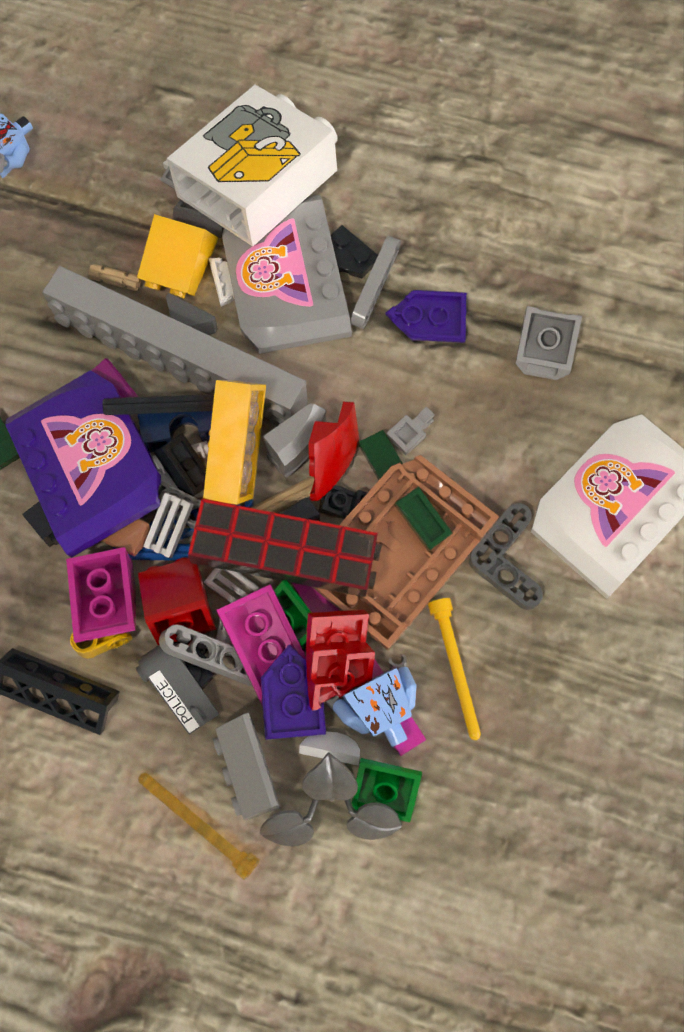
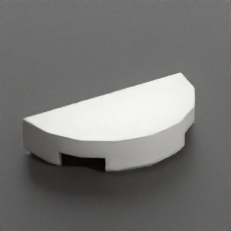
M209 258L220 306L222 307L234 300L228 264L222 261V258Z
M326 731L325 735L308 736L300 744L299 754L324 758L329 752L343 763L359 766L360 748L347 735Z

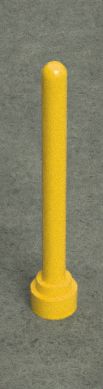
M442 598L428 603L431 616H434L435 621L439 622L469 737L472 740H478L481 732L449 618L452 616L451 611L453 610L451 599Z

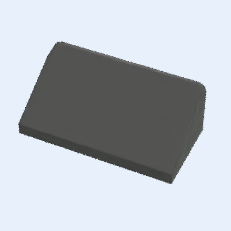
M180 200L173 208V220L205 229L218 238L222 237L224 227L186 202Z

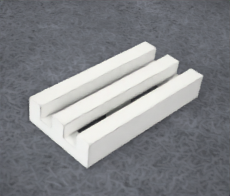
M164 493L143 547L152 549L156 553H161L165 557L172 558L194 504L170 493ZM171 501H172V502H173V503H172V506H171V508H170V511H169V513H168V516H167V518H166V521H165V523H164V526H163V528H162V531H161V533H160V536H159V538H158V541H157V543L155 544V541H156V539H157V536H158V534H159V531H160V529H161V526H162V524H163V521H164V519H165V516H166V514H167V511H168L169 506H170ZM182 505L183 509L181 511V514L179 516V519L177 521V524L175 526V529L173 531V534L166 549L163 546L165 544L169 531L171 530L179 506Z
M221 561L204 581L208 588L229 603L237 599L213 582L215 578L241 598L248 594L220 574L222 569L251 591L255 592L261 589L227 563Z

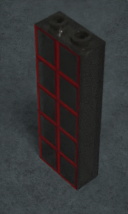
M201 499L188 557L190 563L280 581L287 580L290 583L365 597L367 589L374 588L377 572L371 571L373 560L379 561L382 544L376 543L378 536L376 532Z

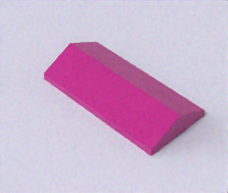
M271 584L216 610L261 705V676L284 649L290 645L306 660V656Z

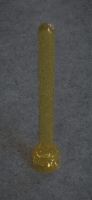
M141 773L139 775L138 781L143 787L233 862L232 866L236 869L234 872L240 878L246 880L260 862L259 858L251 852L246 853L244 850L240 852L148 773Z

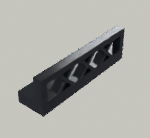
M14 648L9 650L0 659V695L98 735L102 734L105 729L108 712L118 701L120 691ZM4 676L12 678L17 688L4 685ZM29 688L39 689L44 698L38 699L34 697ZM56 699L66 700L72 709L65 710L61 708ZM88 709L98 713V721L95 722L88 719L84 710Z

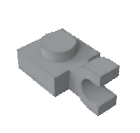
M425 407L413 420L406 415L386 433L388 439L401 452L407 455L426 438V433L423 429H426L434 422V413L428 407Z

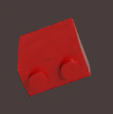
M195 556L180 558L174 563L163 566H152L146 571L138 573L145 622L157 645H159L161 633L172 625H182L201 634L216 630L201 571ZM176 634L169 637L173 642H177Z

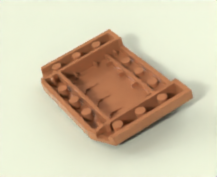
M416 456L414 460L391 466L340 524V526L378 533L368 589L363 590L309 579V585L340 611L365 610L369 614L367 634L389 650L472 553L477 544L497 522L499 516L423 456ZM418 486L453 533L430 551H427L394 505ZM336 528L319 548L335 551L339 529ZM346 530L342 552L371 557L374 536ZM315 554L311 576L329 579L333 557ZM340 559L336 581L365 586L369 564Z

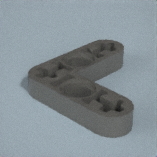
M515 503L503 513L473 549L469 557V564L477 574L520 608L531 610L537 607L543 598L541 587L503 557L527 528L532 518L531 511L526 505ZM522 513L523 521H517L511 529L508 525L514 517L513 514ZM495 532H504L508 536V543L505 545L496 544L492 538ZM490 547L493 551L487 559L489 564L485 562L481 565L478 564L477 554L483 556ZM502 570L511 572L513 582L508 585L502 584L498 580V573ZM520 580L523 582L520 588L525 592L532 590L535 601L532 599L525 601L523 599L525 594L520 589H517L515 593L511 590L515 588Z

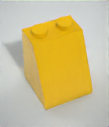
M154 214L137 278L145 281V287L160 291L161 286L170 288L169 293L181 298H185L186 294L195 296L209 263V258H211L217 244L218 237L205 229Z

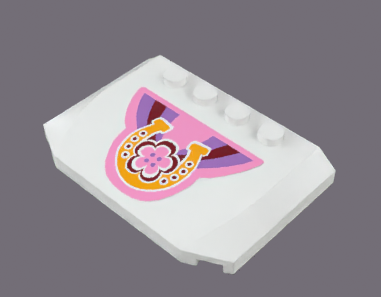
M642 414L612 424L540 499L531 533L602 596L608 599L684 516V449Z

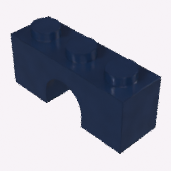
M213 411L138 414L141 437L149 453L156 451L171 441L174 432L183 425L195 426L199 431L201 441H209Z

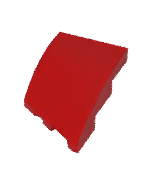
M343 401L338 423L314 422L309 440V476L314 477L310 501L320 500L337 484L356 453L360 438L354 402Z
M365 610L308 613L306 668L309 705L312 711L320 709V704L336 695L342 697L354 687H360L372 680L375 651L366 643L369 614Z

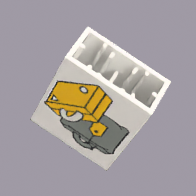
M254 85L167 158L179 199L251 246H254L337 171L335 150L337 135L333 126L322 117L313 119L296 109L293 102L285 95L278 94L274 96L259 86Z

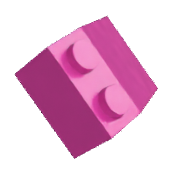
M123 547L66 559L74 642L77 643L135 631L136 585L133 562L126 548Z

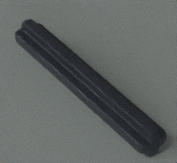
M214 394L104 398L102 407L104 415L213 411Z

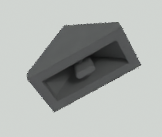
M171 293L166 295L171 318L207 335L216 333L218 328L215 316Z

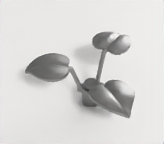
M328 752L320 763L311 769L303 779L302 787L304 792L313 798L307 815L302 817L295 810L276 813L262 824L260 835L269 841L283 846L294 847L307 843L314 834V829L309 822L312 820L318 801L327 799L329 801H334V799L345 801L349 814L353 816L347 821V829L353 835L362 839L375 840L388 837L401 828L402 822L391 807L382 803L364 804L356 811L352 806L350 798L357 792V781L351 771Z

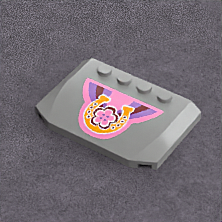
M320 195L307 197L254 246H251L224 228L222 239L240 330L244 337L249 339L255 346L259 354L352 337L349 312Z

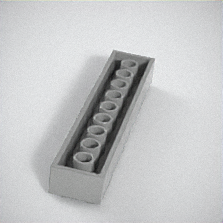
M59 266L42 292L48 302V307L55 316L54 319L59 324L65 327L73 326L88 338L94 336L111 349H116L117 347L125 351L126 355L134 360L142 359L148 362L157 371L162 372L165 370L180 382L187 383L188 381L193 383L200 391L206 394L215 393L216 380L265 384L263 417L270 420V423L275 427L308 404L305 380L64 267Z

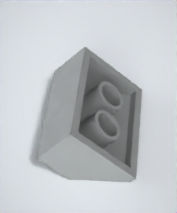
M249 713L243 714L216 728L218 737L213 738V742L218 756L224 755L227 766L222 768L227 786L233 784L236 796L231 798L236 815H242L243 819L247 821L280 809L281 806L255 725Z

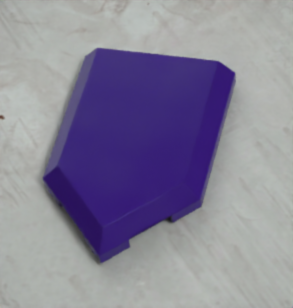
M413 290L398 305L390 308L385 315L410 340L465 343L467 293Z
M288 645L261 676L265 740L326 734L324 702L320 704L321 708L312 711L310 708L306 660L292 646Z

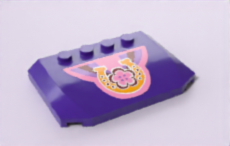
M91 370L7 418L5 424L54 536L64 552L71 558L160 507L158 488L161 485V474L130 414L104 415L103 399L122 397L118 389L111 382Z

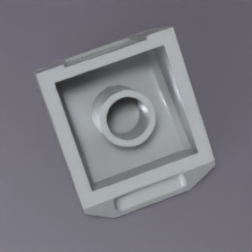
M527 306L525 308L516 357V365L526 375L558 380L570 374L582 316L560 314Z
M310 403L263 436L267 448V458L284 477L287 478L309 457V440L315 421L326 422L325 409Z

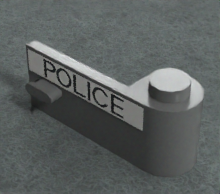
M160 644L137 659L139 666L136 667V671L145 683L148 681L152 683L189 735L219 715L215 706L186 667L184 660L168 655L161 649Z

